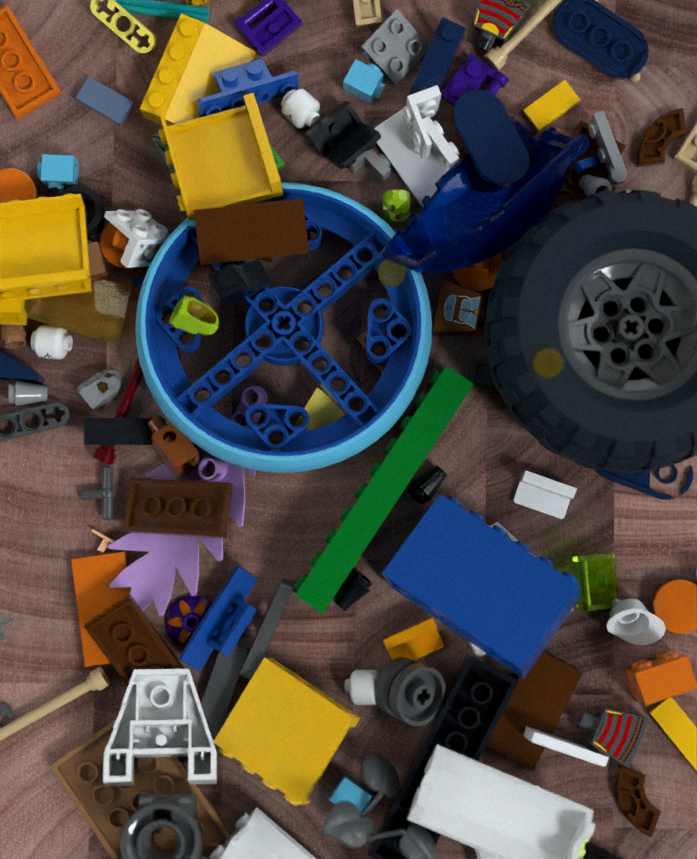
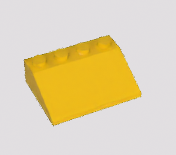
M181 14L141 104L140 110L143 117L162 125L161 117H165L167 126L200 118L197 100L220 93L214 82L213 73L252 62L256 52L210 25Z

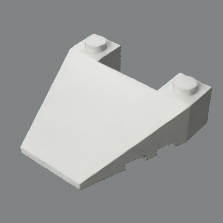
M134 669L119 715L113 726L109 743L104 752L103 783L105 786H134V758L188 757L189 784H217V752L189 669Z

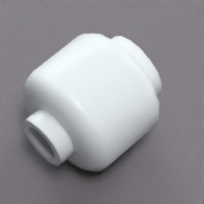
M304 89L290 90L281 101L282 115L299 129L306 126L312 127L320 117L318 114L320 103Z
M40 325L31 335V348L41 359H63L73 346L72 336L68 334L67 329L62 325Z
M357 669L351 673L350 679H346L345 694L350 696L353 704L377 705L375 685L380 674L377 670Z

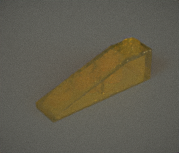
M96 280L91 282L92 292L26 299L24 309L28 315L27 318L92 338L119 344L131 285L110 280Z

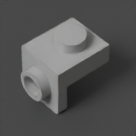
M373 149L362 153L356 158V162L350 166V171L354 174L365 164L382 183L390 177L391 164L388 159L381 153L377 155Z

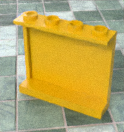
M254 93L244 95L245 106L167 126L165 117H161L163 128L158 131L162 145L168 144L169 150L164 151L168 167L174 166L175 172L170 173L174 189L180 188L182 195L177 196L181 212H187L189 221L195 219V209L251 204L283 195L280 176Z
M68 193L63 196L38 197L31 200H11L0 203V303L92 292L86 210L81 194Z
M264 657L213 742L220 747V753L230 759L236 758L241 762L240 766L242 769L251 774L257 773L263 778V784L273 790L279 789L285 794L284 798L288 802L298 806L299 804L310 803L311 799L308 796L349 728L356 727L360 717L274 658Z

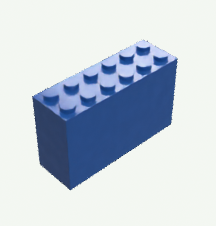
M439 494L382 572V575L389 587L524 679L579 600L578 580L566 571H563L561 574L553 568L554 564L543 556L537 558L529 553L531 549L521 541L517 540L514 543L508 539V534L500 527L494 525L491 528L485 524V519L477 512L471 510L469 513L461 508L462 504L454 497L448 496L446 498Z

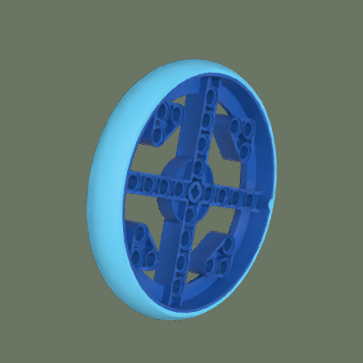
M281 183L282 196L260 202L303 198L307 232H313L316 235L313 240H308L309 251H314L320 246L321 229L338 235L352 244L354 248L303 291L286 286L271 289L266 287L242 298L241 300L249 307L244 319L246 340L192 385L182 368L177 348L183 353H194L200 347L201 334H192L195 336L194 340L189 344H183L180 342L182 336L190 333L163 322L164 317L172 314L183 296L194 297L203 303L199 290L194 287L183 288L190 273L200 261L195 219L189 221V218H187L169 235L148 268L137 304L135 328L139 363L146 384L164 415L180 432L207 453L228 463L263 472L291 473L324 468L360 453L392 428L414 399L423 380L432 342V316L427 288L420 269L402 239L384 220L359 202L340 193L306 184ZM366 253L372 259L368 262H362L358 259V256ZM242 260L215 263L210 265L213 267L215 271H217L219 269L224 268L229 263L241 265L245 264V261ZM375 269L386 288L390 302L380 298L374 300L369 306L366 358L374 365H382L386 362L387 364L379 381L368 396H366L320 345L324 334V318L322 313L369 272ZM342 270H347L352 276L348 279H341L337 274ZM322 287H327L331 289L332 293L324 297L319 295L317 291ZM263 302H271L274 305L270 311L266 312L259 308ZM302 304H307L312 310L307 314H302L298 312L297 308ZM376 309H384L388 315L380 319L375 317L373 312ZM283 322L285 325L288 322L289 329L285 330L283 327L280 330L279 323ZM395 328H400L404 330L406 335L403 338H395L391 331ZM266 338L270 340L271 345L266 349L259 348L256 344L260 339ZM299 341H306L309 344V348L305 351H298L294 346ZM379 345L386 352L381 356H376L372 353L371 348ZM240 356H248L251 359L250 363L246 366H239L236 364V360ZM322 360L327 364V368L323 371H317L312 365L314 362ZM266 361L281 366L299 363L345 415L328 425L307 431L309 415L304 408L299 406L254 404L246 411L248 427L227 419L212 407ZM221 373L230 375L229 381L225 384H219L215 381L216 377ZM335 380H341L344 382L345 388L341 391H335L331 388L330 384ZM199 391H207L209 397L206 401L199 402L195 400V395ZM352 400H359L362 402L363 408L360 411H352L348 404ZM255 413H263L266 419L262 424L257 425L251 421V417ZM294 415H300L305 420L303 425L299 427L292 426L289 421ZM273 433H281L284 436V440L282 443L274 445L269 442V437Z

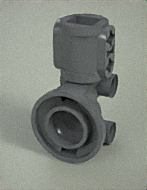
M196 793L140 794L139 810L129 819L122 833L120 845L122 858L199 859L202 849V837L199 826L195 821L197 814ZM168 827L173 830L177 836V844L170 849H162L157 846L154 840V833L157 828Z

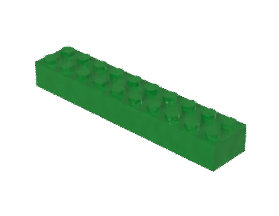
M448 366L445 367L443 372L439 369L436 371L428 385L431 390L428 394L422 392L413 407L417 410L413 417L409 414L399 427V431L402 434L398 439L393 437L385 448L384 453L387 454V457L383 462L379 459L377 460L369 474L373 478L368 485L364 482L354 495L358 499L353 508L348 505L340 516L339 520L343 522L338 531L334 528L330 531L324 541L328 546L323 553L317 551L309 563L313 567L309 575L302 574L295 584L294 588L298 590L295 594L296 597L323 614L474 383Z

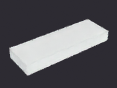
M526 726L523 734L532 743L602 767L606 766L609 759L608 756L600 751Z

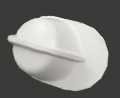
M615 598L612 600L610 619L606 625L608 632L635 645L652 644L660 640L665 634L666 627L664 622L659 617L648 612L639 600L632 598L625 600Z

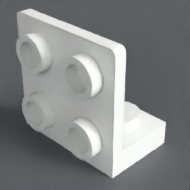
M438 85L407 96L406 106H404L405 114L402 115L407 130L411 129L413 132V147L417 154L421 153L423 160L429 158L432 143L422 119L427 116L431 118L438 111L441 99Z
M118 209L117 211H106L104 215L109 222L129 238L120 261L126 268L149 267L156 253L170 235L164 225L157 223L151 218V214L143 209H137L136 211Z

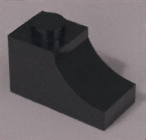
M259 258L241 265L230 264L208 275L210 285L221 307H225L271 285Z

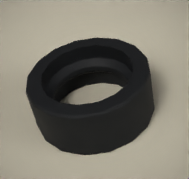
M78 185L67 187L58 196L68 193L81 194L82 198L88 199L93 204L95 210L94 218L87 224V236H93L104 224V204L98 195L88 187Z

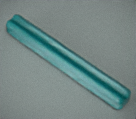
M115 0L131 14L179 19L180 15L184 14L205 23L208 22L210 16L209 8L205 6L156 0Z

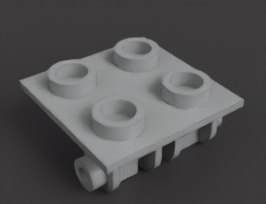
M396 9L361 47L364 49L363 56L368 60L372 58L389 79L397 85L425 55L429 45L400 11Z

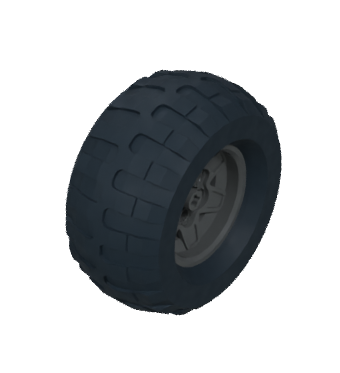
M632 190V192L628 193L603 191L590 194L587 198L568 202L551 211L544 219L527 230L508 254L497 274L488 299L486 325L484 328L485 350L488 355L493 383L507 404L510 414L521 427H524L547 450L586 468L620 473L656 470L678 464L697 455L696 205L676 198L672 200L661 197L660 193L645 190ZM615 283L630 284L625 291H622ZM660 298L665 302L667 306L659 305ZM587 300L593 316L578 320L581 308ZM632 300L640 302L642 305L641 312L638 313L631 309L630 302ZM604 304L614 307V316H607L604 313ZM648 322H655L659 326L658 334H653L648 330ZM628 328L630 333H625L624 329ZM593 330H602L605 334V341L599 342L595 340ZM676 339L675 346L671 354L668 347L666 346V342ZM639 347L648 349L649 359L645 360L639 357ZM615 350L621 353L623 357L622 363L618 364L612 361L610 357L611 351ZM583 351H595L600 354L598 369L588 360ZM634 367H637L649 376L641 380H627Z

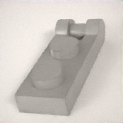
M603 110L593 114L589 121L590 124H588V130L591 138L596 139L599 146L597 149L599 160L602 164L605 163L609 172L607 180L610 182L612 189H618L627 178V170Z

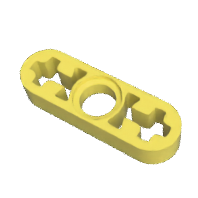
M91 0L90 8L92 13L134 50L147 54L155 49L157 39L154 33L118 2L107 0V7L112 12H115L116 8L119 9V12L112 17L105 11L101 13L98 11L100 9L98 2H105L106 0ZM122 16L128 17L131 22V26L126 32H121L117 27V20ZM137 26L140 29L136 32L140 36H149V47L143 46L140 48V40L135 36H132L131 40L128 38V36L134 33Z

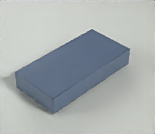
M90 76L75 97L78 102L119 126L123 125L135 105L133 101Z

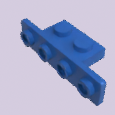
M263 58L214 72L213 79L220 93L198 99V115L203 117L245 106L244 95L254 93L257 104L285 96L290 90L298 89L297 71H292L272 77Z
M239 566L234 568L180 654L179 659L200 671L214 648L228 657L232 649L236 647L238 639L252 621V617L257 610L244 602L257 581L254 576Z

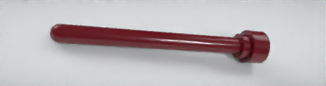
M139 357L114 418H126L143 375ZM100 445V448H96L93 458L113 465L117 456L115 455V445Z

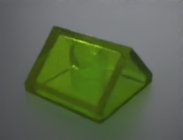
M615 553L572 556L574 577L578 580L577 584L579 585L580 592L577 609L580 611H592L612 608V600L615 598L619 599Z

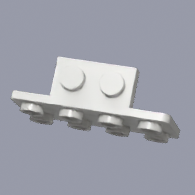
M403 108L374 128L381 135L377 145L425 212L445 207L470 189V182L457 166L459 151L451 141L449 143L446 141L441 125L436 120L432 121L427 116L422 120L432 146L429 158L423 160L421 153L417 154L413 147L412 139L414 135L412 130H407L402 115L405 112Z

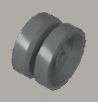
M406 657L393 659L386 664L378 675L375 685V699L379 708L386 714L413 726L428 724L442 709L446 697V684L442 674L433 667Z

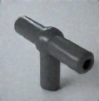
M111 466L102 468V488L82 489L80 492L82 500L102 499L103 520L113 519L115 490L113 489V468Z

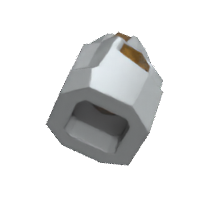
M106 369L96 373L76 389L87 404L96 411L118 394L121 388V375L117 370Z

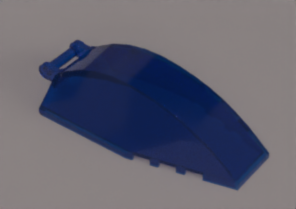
M509 116L529 154V168L522 180L514 186L504 188L498 187L497 184L492 182L488 183L479 175L467 153L435 183L437 187L436 192L431 198L427 195L423 198L422 203L424 207L417 215L412 213L408 217L410 225L404 232L402 230L397 231L382 250V257L416 272H444L470 267L497 255L517 242L549 210L561 191L575 159L588 149L589 138L584 135L572 136L557 132L554 127L550 126L544 127L534 136L520 122L516 121L513 116Z

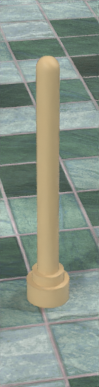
M547 0L501 47L491 48L484 55L487 63L493 69L499 71L506 64L507 55L562 0Z
M102 667L92 670L90 675L86 677V681L0 728V741L90 690L96 691L97 689L101 691L110 686L107 674Z

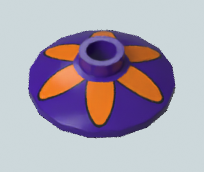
M197 595L185 596L174 602L168 611L166 619L168 633L174 642L181 647L187 645L211 607L212 602L205 597ZM190 617H194L197 620L195 627L188 626L187 620Z

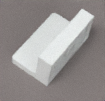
M529 471L522 472L513 502L563 519L570 500L574 499L577 488Z

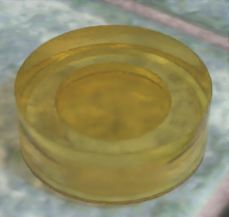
M391 258L380 264L378 278L383 285L397 287L405 279L406 269L401 261Z
M543 349L534 358V370L542 378H553L561 372L563 358L554 349Z

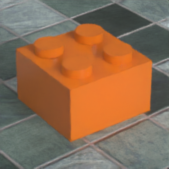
M672 650L660 652L656 654L657 659L654 660L643 658L630 663L631 667L625 669L635 701L644 705L697 689V681L687 655L679 654L678 651L672 652Z

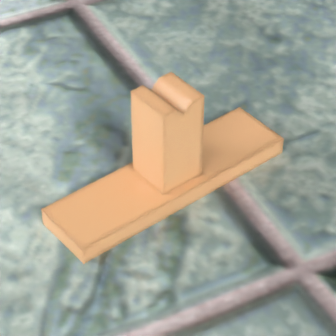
M92 529L93 533L104 538L97 549L104 553L110 542L113 543L115 540L96 529Z

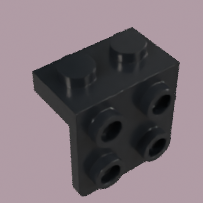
M346 100L305 133L320 156L339 169L352 166L356 162L357 157L375 147L377 141L381 138L377 130L361 121L350 102Z

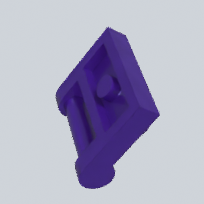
M262 0L243 17L238 16L233 20V24L257 52L264 57L302 26V21L284 0ZM273 5L277 7L275 11L254 28H249L248 25Z
M471 53L442 91L441 98L454 107L457 100L463 94L478 90L486 78L492 81L486 91L493 95H496L501 87L504 88L509 79L503 73L494 70Z

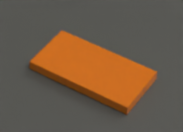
M6 5L0 9V93L16 119L19 120L60 96L62 92L13 12Z
M125 551L71 559L85 667L110 663L84 628V625L130 595L131 587L111 588L109 586L128 567Z

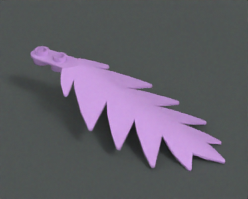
M256 385L246 388L241 395L240 403L236 412L231 417V421L242 425L243 420L246 419V411L250 406L254 405L253 398L255 395H258V400L255 404L267 403L266 391ZM255 413L251 417V421L254 424H258L262 413ZM198 449L199 467L180 480L228 482L233 484L229 516L238 527H242L245 511L244 468L219 459L203 449ZM165 463L146 473L147 478L176 480ZM246 468L252 476L256 475V470ZM129 533L109 544L108 548L145 551L149 553L125 568L109 586L111 588L132 587L130 594L142 611L154 601L158 615L163 616L171 598L176 568L191 596L197 595L199 579L198 538L217 561L223 560V538Z

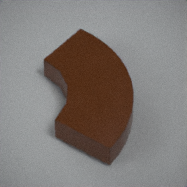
M683 108L662 115L647 129L638 147L637 167L664 164L665 152L669 144L687 134Z
M618 764L615 775V792L619 806L633 826L642 833L652 837L661 811L652 806L646 797L644 789L646 775Z

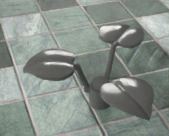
M374 753L365 758L361 766L362 778L370 789L378 791L377 796L361 814L354 804L348 801L338 802L327 815L322 835L334 838L352 848L361 847L365 844L366 840L372 842L375 839L399 835L402 836L399 841V847L407 859H437L436 846L432 836L419 825L412 824L408 826L406 831L400 829L373 834L375 826L367 815L380 801L383 794L389 798L397 795L400 781L393 765L380 754Z

